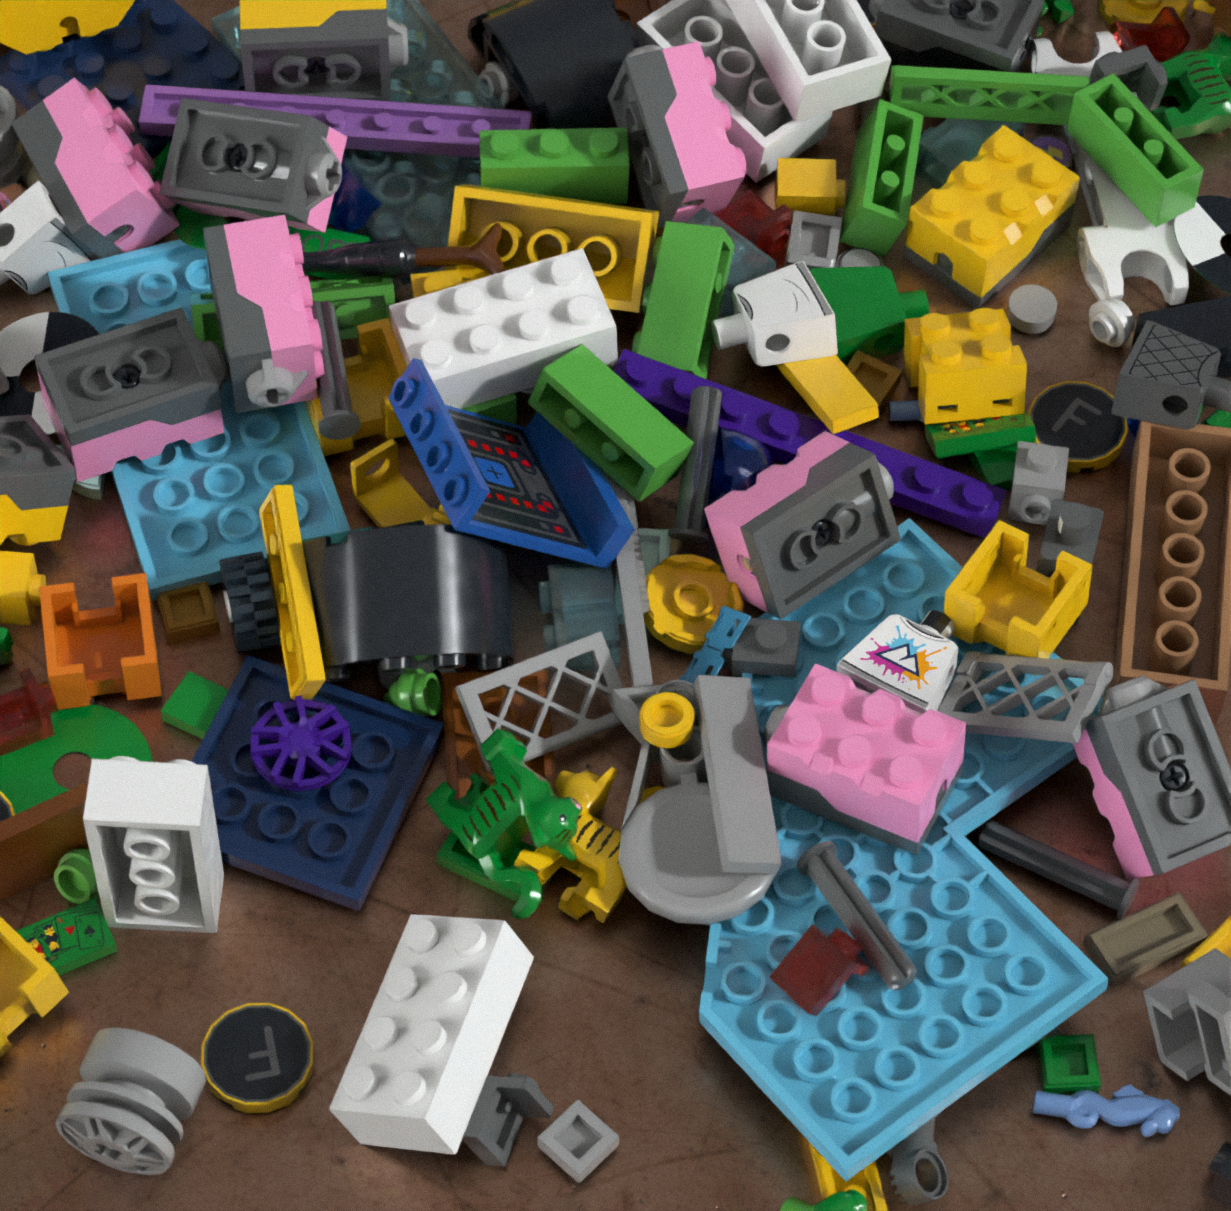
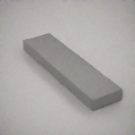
M698 675L693 684V691L722 871L776 874L782 865L750 678Z

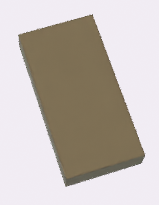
M1178 892L1086 934L1083 945L1096 966L1109 978L1108 984L1110 988H1113L1193 951L1208 937V934L1181 893Z

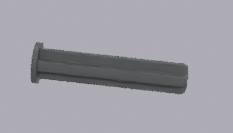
M313 301V307L311 308L313 318L318 319L323 345L321 354L325 374L317 379L323 415L319 421V431L321 435L328 439H345L356 434L360 429L361 423L359 416L352 410L335 306L330 301L321 303Z
M698 386L693 389L691 394L686 436L694 444L682 466L675 526L668 530V536L673 539L687 542L709 541L710 535L705 532L706 514L704 508L708 506L722 399V393L717 388Z
M988 821L979 837L978 845L980 848L1117 910V918L1119 919L1127 915L1140 886L1141 880L1134 878L1129 883L996 821Z
M824 841L808 849L797 862L799 872L802 875H809L888 987L898 991L910 985L916 979L915 974L917 970L915 965L836 857V845L832 841Z

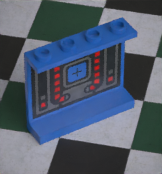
M416 358L412 359L403 375L395 381L388 399L454 530L606 569L610 567L635 529L601 468L541 414L536 412L528 426L523 427L445 405L424 363Z

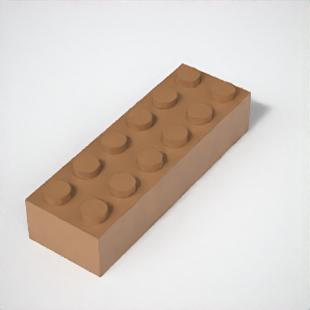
M1141 420L1132 453L1113 686L1141 675L1165 687L1195 679L1212 723L1217 724L1228 692L1231 648V428L1196 424L1195 428L1183 429Z

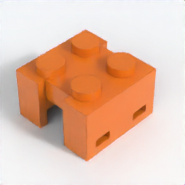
M146 573L111 577L115 606L79 611L74 582L39 586L47 673L55 710L90 706V700L94 696L122 692L127 695L128 701L162 696L152 607Z

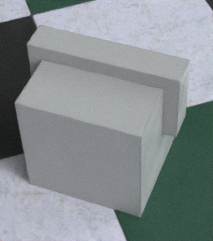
M1214 948L1146 989L1143 993L1160 1062L1186 1081L1206 1071L1207 1079L1231 1096V959Z

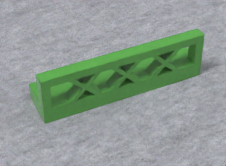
M894 65L891 66L889 78V102L924 115L923 117L1068 125L1074 93L1089 86L1090 81L1088 76Z
M357 276L310 281L313 301L320 303L330 301L335 306L340 340L357 338V325L389 318L391 324L389 305L395 304L394 285L391 278ZM212 292L191 293V310L196 338L205 342L211 340L217 343L221 351L224 352Z

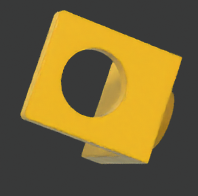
M393 438L351 462L353 499L379 528L423 520L430 507L399 473L398 444ZM385 458L383 465L378 471L372 475L365 476L367 469L374 462Z

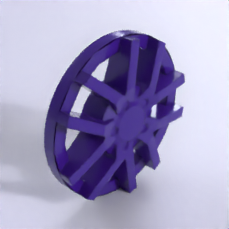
M302 695L295 696V700L283 703L277 701L272 704L273 707L265 712L255 726L252 727L250 753L253 764L265 780L282 789L308 791L320 788L336 779L346 768L351 757L352 737L349 723L332 704L327 705L315 700L302 699ZM305 710L318 713L307 719ZM298 711L299 721L290 723L285 713ZM275 718H277L280 725L267 726ZM330 719L335 723L331 727L319 730ZM343 736V748L341 749L334 745L331 741ZM259 740L279 741V743L259 745ZM322 754H325L338 761L331 767L320 757ZM262 758L278 759L271 770L266 766ZM287 764L296 766L293 779L281 776ZM307 766L321 773L314 778L303 779Z

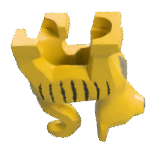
M611 767L602 776L587 770L578 773L563 770L555 779L554 785L558 797H573L582 806V811L577 818V833L570 841L577 856L573 862L566 859L555 849L544 845L542 848L537 847L535 851L523 849L513 865H523L534 871L541 886L561 866L580 877L582 881L577 887H567L563 892L558 907L576 920H579L582 916L593 910L596 920L604 923L622 900L626 888V882L618 863L621 830L594 817L595 814L604 808L609 790L617 775V769ZM653 786L645 788L640 804L658 790L666 787Z

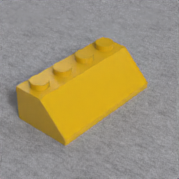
M463 184L455 186L448 246L471 245L479 240L495 223H500L502 236L496 252L503 262L506 271L583 248L608 308L640 313L643 294L647 286L653 261V247L656 239L659 211ZM473 266L445 267V270L460 269L462 280H469L475 274L483 271Z

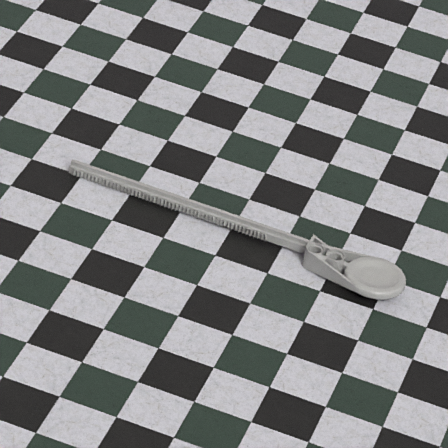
M614 363L608 364L607 366L614 371ZM602 470L635 529L615 558L632 687L613 689L614 714L642 745L621 827L618 863L628 890L649 911L676 923L710 925L738 917L760 901L776 874L722 871L693 683L685 680H672L664 684L653 685L643 613L649 611L645 569L642 561L636 507L633 497ZM662 692L677 693L691 703L694 709V731L690 739L684 744L675 748H659L647 742L642 736L639 721L640 709L642 704L655 694ZM679 759H691V761H679ZM653 761L659 764L661 779L666 788L658 790L640 804Z

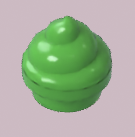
M420 668L404 671L400 674L398 681L391 685L384 699L387 704L428 718L429 716L437 715L440 711L442 704L441 684L434 673H425Z
M75 848L64 854L60 858L58 867L54 872V882L58 891L67 900L77 904L93 898L97 900L100 896L90 850L87 848Z

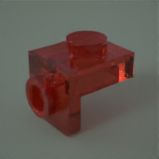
M1164 6L1151 24L1115 20L1107 30L1114 36L1122 51L1146 45L1154 59L1158 62H1164L1181 53L1191 40V36L1176 10L1168 6Z
M748 190L714 217V226L723 227L734 242L735 247L755 264L767 253L774 254L787 243L791 234L792 210L785 204L773 210L752 191Z
M30 667L19 671L22 687L0 695V756L54 735L50 715L58 711L54 695L47 681L37 683Z
M811 925L769 978L808 1014L817 1017L852 973L863 977L870 967L857 956L862 947L846 932L838 927L829 932Z

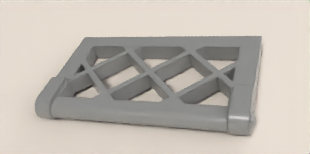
M601 631L455 687L478 745L477 748L490 776H493V772L488 761L484 758L480 745L497 728H503L527 740L525 744L527 753L523 759L524 762H527L623 724L614 714L613 689L624 687ZM589 652L595 665V671L590 679L565 666L568 660ZM546 668L555 671L544 698L518 686L520 678ZM562 675L588 687L578 713L552 702ZM502 687L507 689L497 716H494L484 711L478 695L494 688ZM597 691L607 696L613 712L590 720L585 716L593 695ZM514 693L541 705L531 732L504 720ZM548 709L574 721L572 728L546 739L538 736Z
M968 651L956 671L957 675L938 712L966 722L965 733L1078 743L1100 697H1103L1113 677V666L1110 662L1102 661L1085 662L983 654L982 652ZM983 670L999 671L977 683ZM1021 674L1045 675L1021 688L1016 679ZM1069 677L1085 678L1081 686L1068 692L1062 682ZM1011 680L1017 691L988 707L983 695ZM1058 684L1064 695L1034 711L1029 699ZM978 699L983 708L978 713L961 712L963 706ZM1022 703L1025 704L1030 713L1023 718L1000 716ZM1071 707L1065 721L1047 720Z

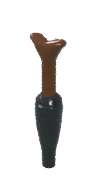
M495 223L479 240L467 246L418 248L410 240L387 239L356 243L319 252H303L304 264H302L303 272L320 271L350 276L383 278L407 277L414 274L420 267L473 266L491 275L506 271L503 262L496 252L502 236L500 223Z

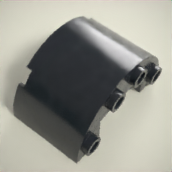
M513 0L469 21V41L485 66L488 62L492 61L499 63V65L501 64L532 113L533 129L617 128L607 96L625 57L635 47H638V38L628 20L621 22L615 11L614 0Z
M452 524L413 525L348 532V535L338 544H331V537L328 536L302 543L326 678L325 682L351 679V671H357L365 664H379L380 672H402L412 670V661L433 660L434 669L465 667L466 664L477 663V671L480 672L504 669L509 667V661L515 660L506 543L454 530Z

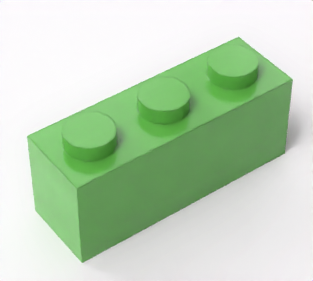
M1114 73L1074 93L1067 132L1155 228L1195 207L1204 169Z
M879 99L856 135L840 242L856 248L869 249L884 258L907 225L924 115Z
M627 128L479 130L480 186L606 204H627L629 183Z
M672 221L665 222L663 236L657 237L654 243L653 264L656 267L652 284H648L644 290L642 307L645 319L642 332L638 331L634 337L632 352L704 379L707 378L714 345L711 321L720 317L735 246L723 227Z
M583 344L542 369L528 401L530 406L638 502L678 476L694 444L691 439Z

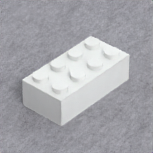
M672 0L636 23L635 32L638 38V47H635V49L645 45H657L666 49L697 41L700 42L704 57L711 58L716 71V84L710 86L714 99H719V102L724 101L730 112L731 129L725 131L729 144L741 148L746 161V173L756 183L777 169L778 158H795L827 136L833 111L797 122L793 120L726 0Z
M726 0L795 122L882 95L891 58L857 0Z
M583 248L389 305L392 330L406 366L408 367L413 358L422 360L444 404L459 409L535 387L544 367L581 344L606 365L618 362L616 324Z
M117 756L110 760L92 759L83 822L103 915L108 927L217 933L224 871L208 765H198L183 759H175L167 763L142 762L127 756Z
M410 915L329 1107L333 1115L360 1144L456 1155L534 959L533 955L505 920Z

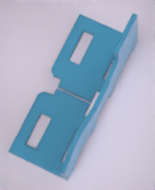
M722 606L719 611L720 615L711 630H708L704 636L707 639L700 651L696 650L691 664L679 680H685L694 684L698 675H708L710 666L713 669L709 675L716 676L725 662L724 658L721 657L722 652L725 648H733L751 616ZM740 620V623L736 628V621Z

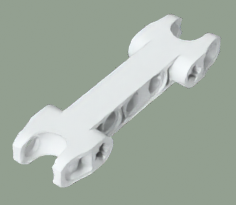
M1109 31L1095 32L1094 45L1091 49V61L1075 64L1060 58L1053 49L1051 41L1047 38L1033 39L1030 52V73L1090 77L1095 60L1109 52L1120 53L1123 51ZM1063 125L1067 142L1072 149V158L1077 175L1080 176V185L1093 225L1078 229L1077 253L1085 283L1091 289L1097 301L1109 300L1111 298L1121 300L1124 296L1123 279L1144 277L1152 280L1159 286L1166 303L1170 305L1184 304L1189 288L1186 257L1182 253L1175 237L1174 218L1155 228L1067 132L1068 125Z

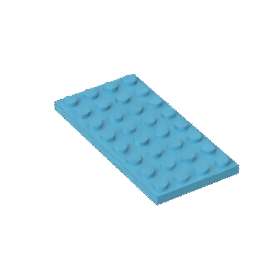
M180 239L48 272L50 287L58 311L84 319L99 334L181 307L194 332L190 294L211 292L206 250L189 246ZM228 376L226 383L219 392L224 433L189 444L184 439L166 444L160 455L142 461L136 456H131L116 462L113 470L110 472L142 571L147 576L152 601L157 600L159 593L202 581L208 582V585L222 582L220 559L262 551L268 570L259 508L274 485L293 486L302 540L351 530L304 401L236 413Z

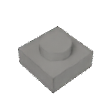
M578 1099L537 1137V1147L578 1184L619 1146V1135Z

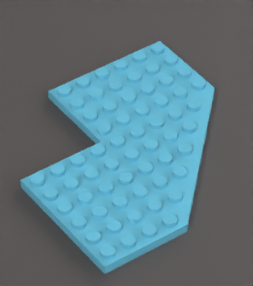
M910 518L897 526L901 541L781 619L801 622L796 677L742 674V677L750 678L766 774L767 748L763 741V734L767 721L777 706L782 704L791 705L814 664L837 672L839 661L889 615L899 614L920 624L931 610L944 613L945 591L963 567ZM767 612L758 617L760 619L780 620ZM953 635L949 637V640L958 646L957 669L968 651L1006 655L1005 651L987 642H974L971 645ZM1054 652L1048 658L1062 660ZM983 670L977 683L999 671ZM1021 674L1016 679L1021 688L1045 675ZM1069 677L1062 682L1068 692L1081 686L1084 680L1082 678ZM1010 680L983 695V698L989 707L1017 690ZM1056 684L1029 699V702L1035 711L1064 694L1059 685ZM1100 697L1091 717L1097 715L1103 697ZM978 699L963 706L961 712L978 713L983 708ZM1022 703L1000 716L1023 718L1030 713L1025 704ZM1071 707L1047 720L1065 721ZM965 733L962 774L917 855L770 796L782 865L760 901L738 917L710 924L705 961L706 969L699 1008V1023L845 1181H848L1107 990L1109 978L965 837L1076 759L1077 754L1072 743ZM824 841H832L836 845V857L915 965L917 970L915 974L916 979L910 985L898 991L888 987L809 875H802L799 872L797 862L808 849Z

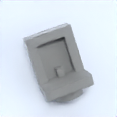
M794 211L788 250L785 257V267L801 261L805 262L809 271L812 268L835 267L842 218Z
M1018 441L1008 519L1047 525L1052 501L1057 499L1063 500L1069 448Z

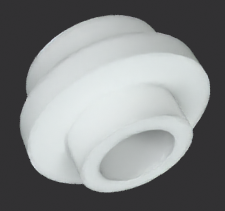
M1116 298L1099 300L1089 308V328L1097 340L1112 347H1119L1129 339L1130 333L1135 328V320L1131 310L1124 302Z

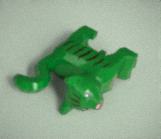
M1218 32L1215 34L1211 43L1205 49L1182 51L1176 56L1160 62L1167 75V86L1162 98L1175 96L1180 107L1175 108L1173 106L1167 108L1160 106L1152 110V114L1176 140L1196 136L1200 133L1218 134L1231 127V87L1226 82L1231 81V37L1227 33Z
M497 728L480 745L484 758L491 767L495 782L491 785L485 778L474 772L469 777L471 786L466 792L467 795L460 799H455L456 791L449 783L443 781L426 798V801L440 822L458 836L467 852L481 864L486 879L495 888L510 889L518 887L521 889V896L510 912L515 919L521 920L528 918L538 909L542 901V887L534 871L523 865L504 867V860L515 850L525 834L530 831L534 846L542 848L545 845L555 849L566 859L573 862L577 856L570 841L577 833V818L582 811V806L573 797L560 798L555 796L547 779L525 765L523 759L527 749L523 742L515 739L512 733Z

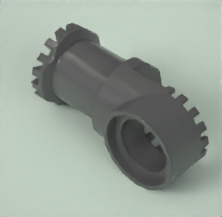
M940 1113L887 1151V1155L893 1159L890 1176H894L895 1179L890 1182L892 1186H897L894 1193L896 1195L901 1194L902 1197L899 1200L901 1202L907 1201L905 1205L916 1206L942 1198L947 1192L949 1184L948 1172L944 1161L938 1154V1145L933 1141L935 1118ZM916 1164L919 1166L918 1170L924 1173L921 1176L922 1180H925L926 1183L923 1185V1189L917 1180Z

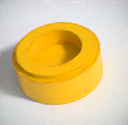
M662 692L649 697L642 704L639 713L641 734L647 742L659 748H675L684 744L690 739L694 731V709L691 703L685 697L672 692Z

